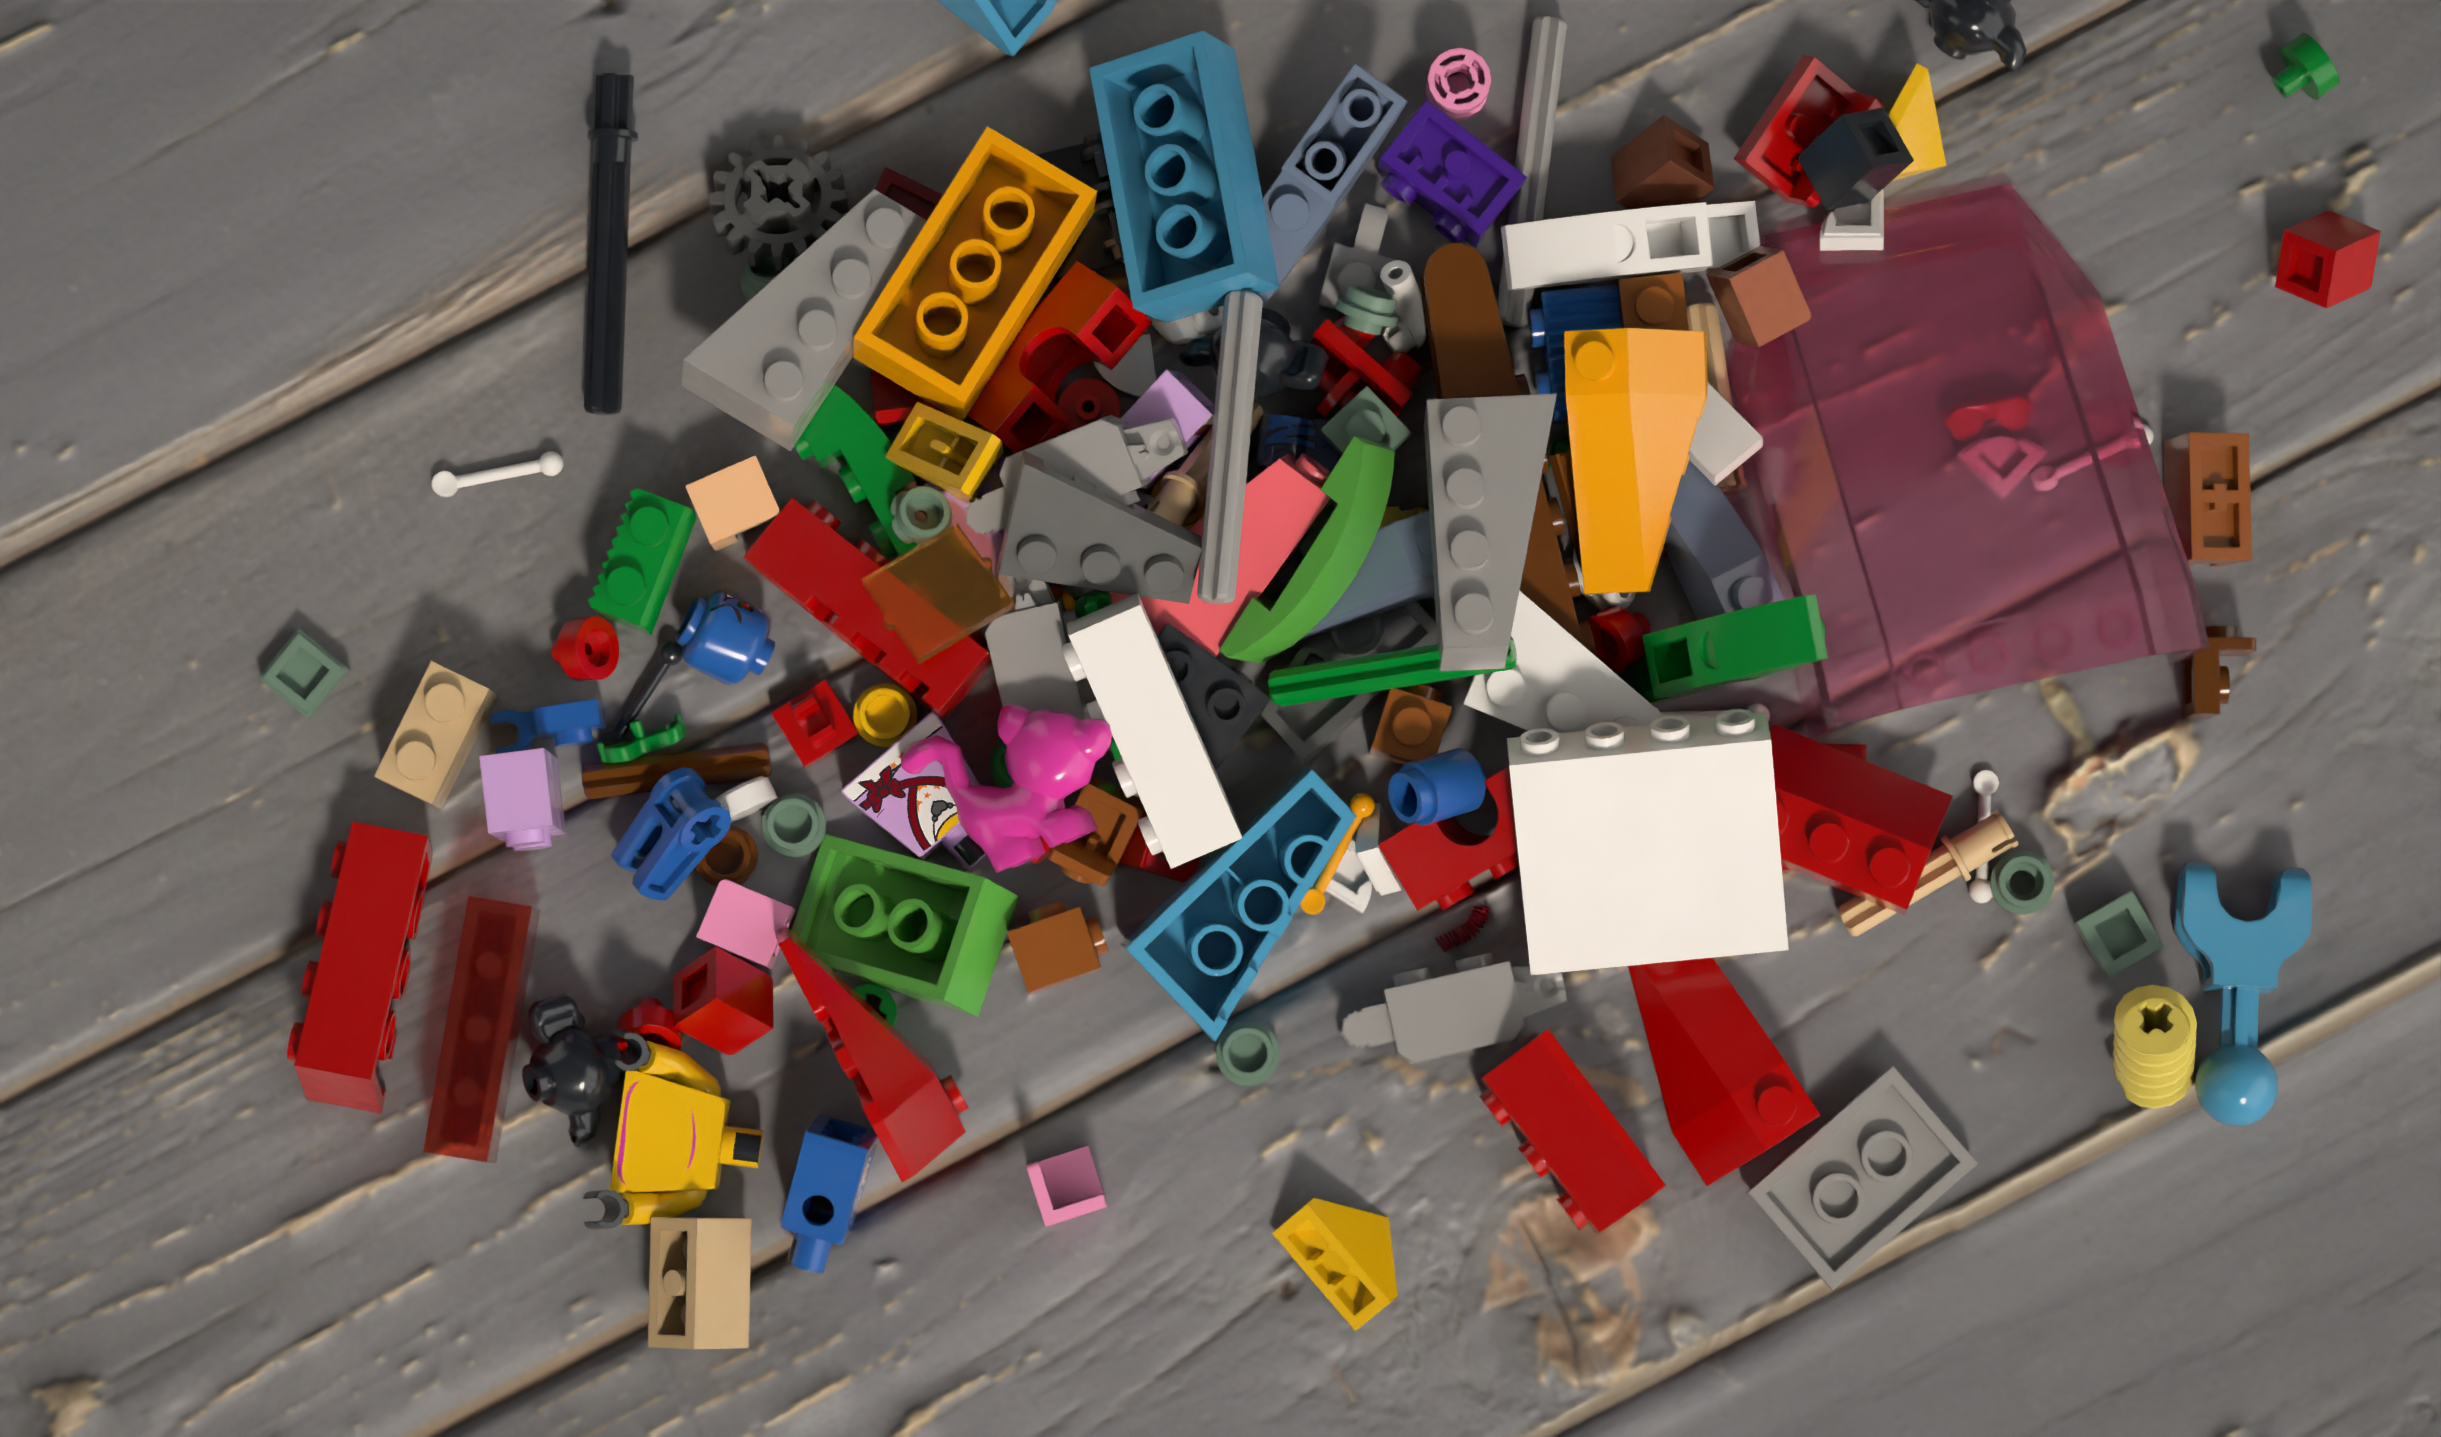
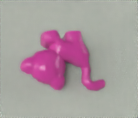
M1015 704L1003 706L997 722L998 734L1007 746L1005 760L1008 773L1014 781V784L1007 788L972 785L966 771L961 747L939 735L914 742L903 754L901 766L910 774H918L934 761L943 765L946 788L956 804L960 825L969 837L983 849L996 873L1044 855L1045 851L1039 836L1043 837L1051 849L1064 842L1069 843L1098 829L1090 811L1079 805L1065 808L1064 798L1090 782L1096 761L1104 756L1111 745V728L1104 720L1093 718L1079 720L1072 714L1046 709L1032 712Z

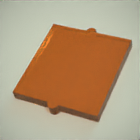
M958 523L862 578V585L884 614L885 628L896 631L918 664L1015 608L1014 601L992 572V560L988 557H981Z

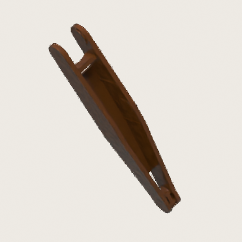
M1449 243L1436 249L1428 258L1420 277V291L1437 399L1531 395L1525 374L1515 375L1488 267L1482 255L1473 247L1462 243ZM1546 454L1542 474L1549 472V464ZM1541 478L1520 591L1597 657L1588 620L1578 623L1572 600L1574 597L1581 596L1574 562L1572 559L1562 560L1557 540L1558 535L1565 534L1561 509L1556 497L1547 499Z

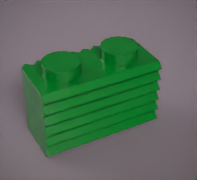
M637 488L630 491L633 500L625 503L628 512L620 515L624 524L616 527L619 536L611 539L614 548L606 551L610 560L601 563L605 572L597 575L600 584L592 587L596 596L589 598L588 602L599 616L652 635L697 517L691 508Z

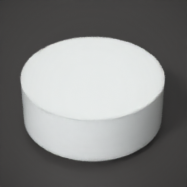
M760 776L726 791L714 800L719 801L725 806L731 816V823L766 807L778 799V796L769 778Z

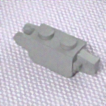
M1112 415L1024 450L1043 459L1044 467L1069 479L1076 475L1096 485V492L1125 506L1140 501L1136 489L1152 482L1150 475L1188 453L1185 441L1174 417L1130 428L1126 421ZM1023 451L1005 459L999 474L1004 485L1003 487L983 494L982 498H975V501L969 502L970 506L965 508L967 510V521L965 524H969L975 530V534L979 532L982 535H985L986 532L991 534L993 530L999 531L1006 528Z
M998 569L1002 612L993 618L985 631V636L1002 705L1015 704L1032 712L1042 709L1072 714L1079 720L1091 718L1086 704L1097 699L1087 677L1077 682L1075 681L1061 649L1062 645L1071 642L1068 636L1067 623L1078 619L1076 609L1066 611L1063 597L1055 599L1048 582L999 575Z
M1487 953L1455 961L1457 969L1455 974L1432 979L1430 967L1393 975L1395 987L1383 990L1384 1003L1362 1008L1360 1012L1354 1010L1353 1014L1348 1013L1347 1018L1342 1020V1032L1339 1035L1344 1038L1348 1047L1353 1046L1355 1050L1357 1047L1363 1049L1365 1045L1370 1048L1393 1042L1396 1055L1410 1064H1415L1511 1042L1516 1038L1524 1025V1018L1566 1002V990L1561 972L1531 975L1530 966L1511 967L1509 961L1495 964L1493 954Z

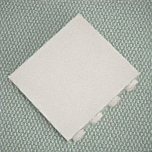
M1732 709L1719 713L1716 718L1688 720L1682 716H1664L1653 720L1651 724L1625 727L1614 722H1601L1589 726L1585 731L1558 733L1552 729L1541 728L1527 731L1520 737L1507 738L1531 975L1789 950L1772 744L1766 713L1754 714L1744 709Z

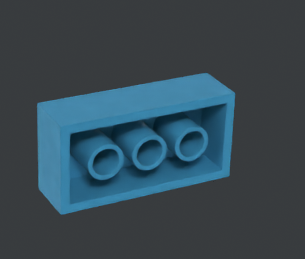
M1202 30L1089 68L1133 309L1161 322L1169 323L1223 306L1226 295L1231 291H1250L1259 295L1280 288L1235 49Z

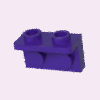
M1428 100L1424 102L1381 156L1377 167L1378 174L1384 178L1380 184L1388 194L1409 207L1413 202H1416L1434 216L1430 223L1442 236L1452 243H1462L1465 240L1474 248L1484 239L1486 231L1527 179L1519 170Z

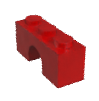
M1076 261L1026 320L966 418L975 427L1001 439L1003 450L1010 455L1055 438L1071 420L1055 404V394L1064 377L1077 366L1087 362L1100 363L1112 371L1153 322L1144 313L1133 309L1132 301L1116 285Z
M1509 766L1485 780V785L1493 796L1498 808V822L1492 835L1481 836L1473 834L1464 829L1454 816L1429 825L1413 823L1378 844L1417 911L1435 900L1443 911L1475 892L1469 880L1489 869L1494 879H1497L1519 866Z

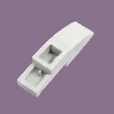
M1755 201L1706 205V202L1640 208L1533 221L1501 227L1508 290L1611 282L1642 276L1711 271L1760 246Z

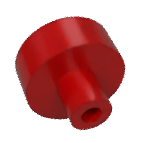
M1081 379L1073 382L1062 392L1057 405L1071 419L1062 429L1064 433L1109 415L1121 418L1120 402L1116 393L1109 385L1096 379ZM1086 406L1094 407V410L1090 413L1083 411Z
M1613 605L1606 607L1587 619L1593 634L1597 658L1614 673L1619 674L1644 658L1645 648L1642 636L1650 633V624L1643 614L1636 612L1631 615L1622 607Z
M603 617L573 618L563 625L558 639L552 644L551 653L554 661L557 664H561L562 669L571 679L579 682L602 680L609 677L617 666L619 641L613 626Z
M652 997L643 998L638 1002L637 1007L629 1009L619 1018L617 1029L636 1033L642 1036L645 1041H651L681 1051L682 1031L673 1027V1011L663 1007V1003L659 999ZM617 1036V1047L620 1054L625 1056L628 1047L627 1041Z

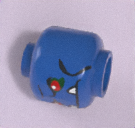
M724 591L714 592L706 600L699 596L696 597L688 608L675 639L677 643L683 645L682 657L689 667L730 686L742 681L749 672L759 676L765 669L775 648V641L767 638L769 619L766 613Z

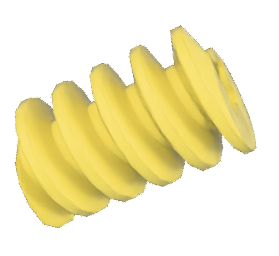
M2159 985L2137 987L2125 994L2116 1006L2113 1069L2126 1099L2140 1107L2157 1109L2171 1106L2185 1097L2193 1084L2197 1021L2193 1007L2185 997L2169 987Z

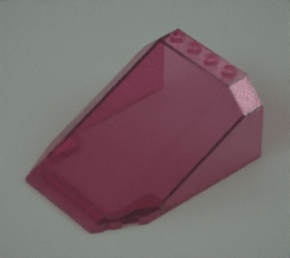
M2010 183L1885 209L1884 250L1820 251L1822 223L1762 236L1760 246L1784 250L1811 312V319L1761 347L1736 342L1728 369V377L1736 411L1763 437V447L1748 458L1747 462L1772 572L1785 600L1816 594L1820 617L1825 626V646L1828 659L1794 668L1810 739L1820 741L1840 726L1906 708L2140 658L2167 654L2169 666L2181 664L2209 648L2195 582L2100 294Z

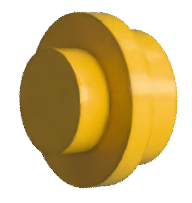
M889 683L877 684L866 689L859 696L853 713L854 724L861 737L868 743L883 748L892 747L915 727L918 717L915 702L910 694L903 688Z

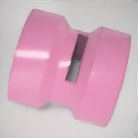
M1464 48L1449 49L1440 54L1430 67L1425 89L1427 100L1455 122L1467 121L1478 115L1486 104L1491 84L1490 69L1485 60L1472 50Z

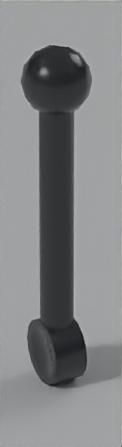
M666 641L660 646L659 661L614 730L604 733L600 737L599 742H603L605 746L625 742L624 736L630 729L629 723L635 721L669 667L678 664L682 660V646L676 641Z

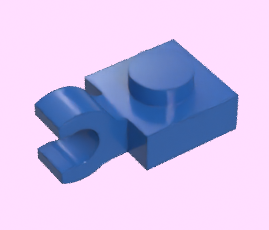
M598 699L533 708V711L526 712L501 710L491 715L492 724L504 725L511 723L515 724L519 730L517 742L512 746L495 748L496 754L530 750L532 744L538 738H554L555 747L588 744L593 742V731L607 729L604 707Z

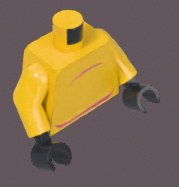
M614 1029L611 1031L610 1034L622 1037L627 1041V1052L619 1060L603 1056V1061L611 1067L626 1071L610 1189L589 1191L583 1197V1199H600L604 1204L605 1213L600 1221L584 1222L587 1228L595 1230L610 1229L619 1224L645 1225L651 1224V1217H678L701 1206L708 1190L719 1189L722 1164L759 1168L764 1130L728 1126L731 1100L721 1097V1088L716 1077L686 1052L651 1041H645L642 1036L627 1030Z

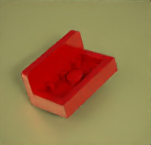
M1803 55L1733 159L1784 201L1814 208L1821 202V199L1799 163V154L1841 115L1883 108L1884 104L1875 96L1859 94L1816 57Z

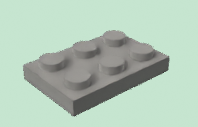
M1891 1066L1746 1193L1830 1290H1834L1978 1163L1895 1067Z

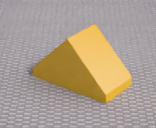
M916 402L885 457L970 506L969 502L975 501V498L979 496L1004 451L1001 439L995 435Z

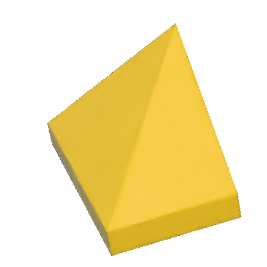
M1916 63L1888 114L1914 161L1892 181L1946 166L1929 71L1927 68Z
M1313 1198L1272 1233L1354 1331L1358 1330L1398 1297L1389 1217Z

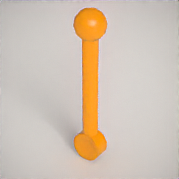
M1358 793L1351 799L1350 809L1356 815V818L1320 873L1313 888L1307 891L1301 901L1300 907L1306 914L1316 915L1324 909V893L1362 819L1374 812L1375 801L1369 794Z

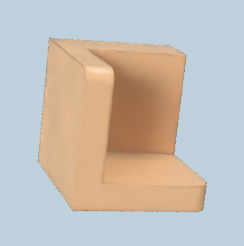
M756 455L685 486L707 538L715 551L738 542L737 534L767 522L780 513Z

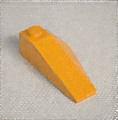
M1640 328L1564 331L1566 404L1584 594L1650 592L1672 519L1670 513L1682 475H1685L1690 459L1688 453L1698 419L1702 418L1708 398L1706 333L1704 331Z

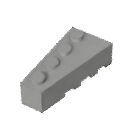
M873 189L683 359L681 386L791 451L852 359L854 335L927 220Z
M1557 394L1427 400L1424 437L1440 671L1505 668Z

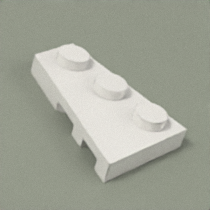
M1520 590L1511 637L1516 647V666L1512 670L1475 675L1463 701L1464 705L1528 731L1541 728L1552 729L1558 733L1585 731L1589 726L1601 722H1614L1621 724L1623 727L1651 724L1657 718L1664 717L1660 711Z

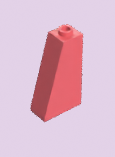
M1288 453L1248 482L1245 488L1236 596L1234 601L1230 604L1215 605L1206 603L1198 598L1199 561L1189 604L1139 596L1156 636H1158L1168 622L1219 659L1222 654L1219 649L1252 597L1259 599L1264 597L1333 502L1329 496L1320 490L1331 472L1318 461L1304 453L1298 459H1295ZM1204 517L1188 529L1200 535L1201 541ZM1109 592L1114 603L1132 596Z

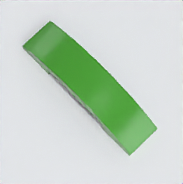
M1357 436L1353 437L1320 489L1338 503L1337 507L1277 602L1252 597L1219 649L1227 658L1261 664L1279 655L1309 633L1339 601L1365 561L1383 519L1393 477L1395 451L1384 443Z

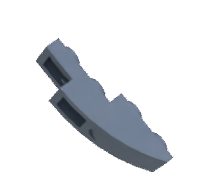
M1357 63L1353 65L1281 167L1283 169L1263 197L1280 287L1300 258L1306 255L1330 221L1408 102L1407 99ZM1278 289L1258 295L1263 301V308H1266Z

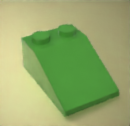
M825 834L791 931L835 973L874 984L923 1002L979 1017L1019 896L982 876Z

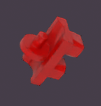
M1346 315L1334 324L1327 319L1315 331L1314 338L1310 342L1311 344L1321 346L1329 356L1327 367L1320 384L1317 386L1327 396L1317 407L1316 411L1324 418H1328L1339 406L1343 409L1368 386L1398 418L1414 395L1411 389L1422 372L1421 366L1405 352L1398 350L1381 366L1364 351L1376 335L1361 332L1344 325Z

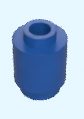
M1461 748L1452 749L1403 765L1399 773L1394 774L1390 779L1388 786L1389 801L1393 811L1402 821L1406 823L1414 822L1418 825H1429L1478 809L1485 796L1486 774L1482 765L1468 751Z

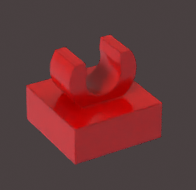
M826 679L771 712L805 768L810 767L860 736Z

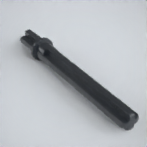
M616 73L596 75L594 129L588 130L587 138L593 140L594 144L584 408L587 413L594 415H614L620 413L622 409L632 142L638 141V133L632 131L634 76L618 75Z

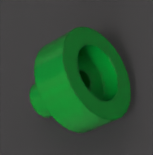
M2302 33L2281 48L2280 53L2286 68L2272 77V83L2284 98H2288L2301 88L2312 99L2318 100L2339 85V76L2331 59L2310 35Z

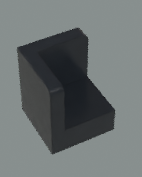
M1884 107L1841 115L1798 157L1800 165L1826 210L1870 201L1914 161Z

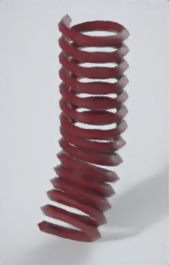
M1485 905L1483 907L1473 906L1475 910L1471 911L1469 919L1459 926L1461 931L1456 927L1457 933L1452 929V934L1450 931L1447 932L1448 936L1446 933L1443 936L1439 935L1440 940L1438 937H1435L1437 945L1446 953L1447 950L1450 951L1455 946L1459 947V943L1463 945V941L1467 943V939L1471 941V936L1476 937L1475 932L1480 933L1479 928H1484L1483 924H1486L1485 920H1488L1486 916H1489L1490 908Z

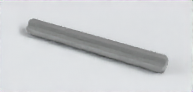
M1536 17L1532 24L1514 166L1527 179L1510 201L1507 225L1543 220L1567 30L1566 21L1556 17ZM1503 254L1497 301L1502 325L1508 327H1526L1529 324V310L1532 309L1534 288L1508 290Z
M1250 291L1228 292L1224 300L1202 534V552L1197 588L1199 599L1215 605L1230 604L1236 596L1263 304L1261 297Z

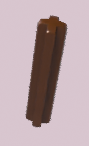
M753 743L640 757L625 762L586 764L582 767L581 774L583 791L585 796L590 799L652 792L655 784L663 776L680 768H692L698 772L705 785L751 780L760 776L768 777L771 775L772 770L770 751L764 743Z

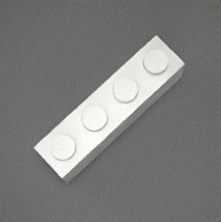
M1134 594L1067 623L1068 636L1071 642L1061 646L1062 652L1075 681L1077 682L1087 677L1097 699L1086 704L1091 718L1104 720L1110 725L1112 736L1122 756L1121 759L1112 762V765L1126 797L1138 794L1148 815L1137 821L1152 856L1163 851L1172 869L1242 839L1239 823L1139 594Z

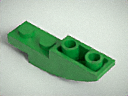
M834 385L794 446L802 460L814 455L821 469L845 458L848 465L837 471L855 504L867 498L878 520L868 525L884 557L888 559L898 554L904 567H907L926 557L927 554L925 549L918 547L915 542L904 543L895 535L891 527L894 515L891 514L890 507L893 499L900 492H909L918 486L917 481L911 472L885 457L892 446L891 441L876 422L837 385Z
M1816 594L1741 609L1643 635L1645 656L1640 662L1632 666L1636 692L1651 705H1655L1726 684L1755 680L1828 659L1825 646V626L1820 617Z

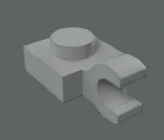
M1365 204L1354 247L1334 244L1318 307L1340 312L1335 309L1339 297L1345 298L1349 284L1360 285L1386 293L1380 278V272L1387 263L1396 261V259L1381 256L1378 253L1390 210Z

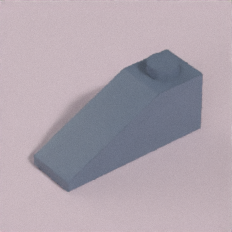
M1689 460L1685 475L1681 476L1670 513L1672 519L1664 547L1696 619L1701 620L1785 600L1763 550L1718 485L1714 486Z
M1429 511L1396 521L1378 530L1370 551L1352 583L1329 613L1303 638L1435 596ZM1296 570L1276 579L1280 594H1282Z

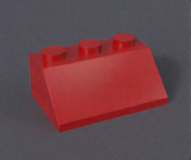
M1773 724L1770 736L1781 865L1905 915L1953 796Z
M1549 1029L1537 1035L1480 1078V1081L1487 1089L1478 1096L1481 1102L1501 1127L1509 1121L1514 1124L1526 1140L1517 1149L1540 1179L1550 1172L1565 1192L1556 1201L1578 1230L1589 1224L1595 1233H1600L1666 1186Z

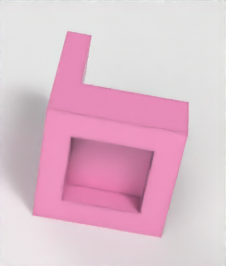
M724 879L717 886L696 937L772 969L780 951L775 931L785 926L790 928L796 910L789 905Z
M1089 1146L1026 1165L1045 1227L1108 1207Z

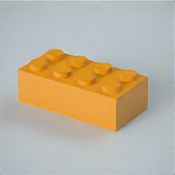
M987 126L854 335L853 358L945 413L963 421L1092 217L1097 191Z

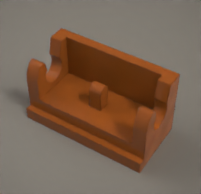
M2188 432L2163 441L2166 567H2188L2204 563H2210V567H2222L2238 562L2252 561L2249 433Z

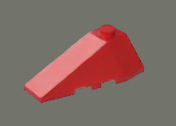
M787 926L775 931L778 945L819 1023H823L827 1031L826 1036L843 1071L849 1079L853 1080L857 1087L856 1092L863 1105L862 1108L901 1182L910 1179L966 1133L959 1114L968 1110L969 1107L952 1075H949L940 1080L932 1063Z
M1713 958L1627 966L1638 1010L1641 1013L1649 1043L1655 1074H1657L1671 1134L1706 1187L1764 1153L1821 1116L1784 1058Z

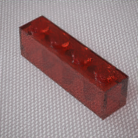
M468 896L423 1152L487 1163H496L540 916V910L533 906Z

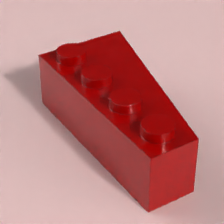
M791 498L743 556L746 562L889 679L906 690L910 696L930 712L934 711L940 720L945 723L993 665L989 652L986 650L988 646L987 640L960 619L954 625L935 609L939 606L940 602L914 580L910 579L906 586H904L885 570L891 562L870 544L861 539L856 546H853L839 535L836 530L842 523L815 500L812 499L804 507L794 498Z
M352 821L348 841L338 840L336 843L331 864V878L338 879L333 902L324 900L321 905L316 928V937L324 939L319 962H308L302 984V999L309 1000L304 1023L294 1022L287 1048V1060L295 1061L294 1067L306 1100L382 1114L386 1091L380 1089L376 1075L379 1060H393L397 1034L395 1033L397 1012L390 1009L391 999L401 1000L403 995L406 994L410 974L411 951L403 948L406 938L415 940L418 933L433 857L428 835Z

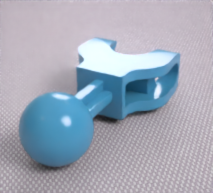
M2186 861L2177 877L2173 923L2174 934L2183 949L2195 958L2203 970V990L2221 991L2219 1048L2212 1051L2199 1066L2195 1079L2196 1095L2201 1107L2212 1119L2228 1126H2246L2262 1119L2271 1110L2277 1098L2278 1077L2271 1061L2262 1052L2257 1050L2259 994H2268L2277 989L2279 967L2287 957L2301 948L2311 933V878L2304 868L2287 867L2276 875L2271 883L2270 898L2265 915L2260 920L2245 922L2231 917L2220 905L2216 886V873L2212 867L2203 862Z

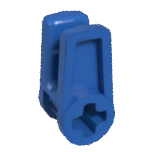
M692 768L673 770L655 784L649 799L613 850L611 857L618 866L636 873L633 876L632 884L641 895L655 900H667L709 850L725 837L730 828L731 816L722 803L708 797L705 782L698 772ZM671 795H672L673 798H674V800H673L672 802H671L670 799H669V797H670ZM709 818L711 819L710 825L706 822Z

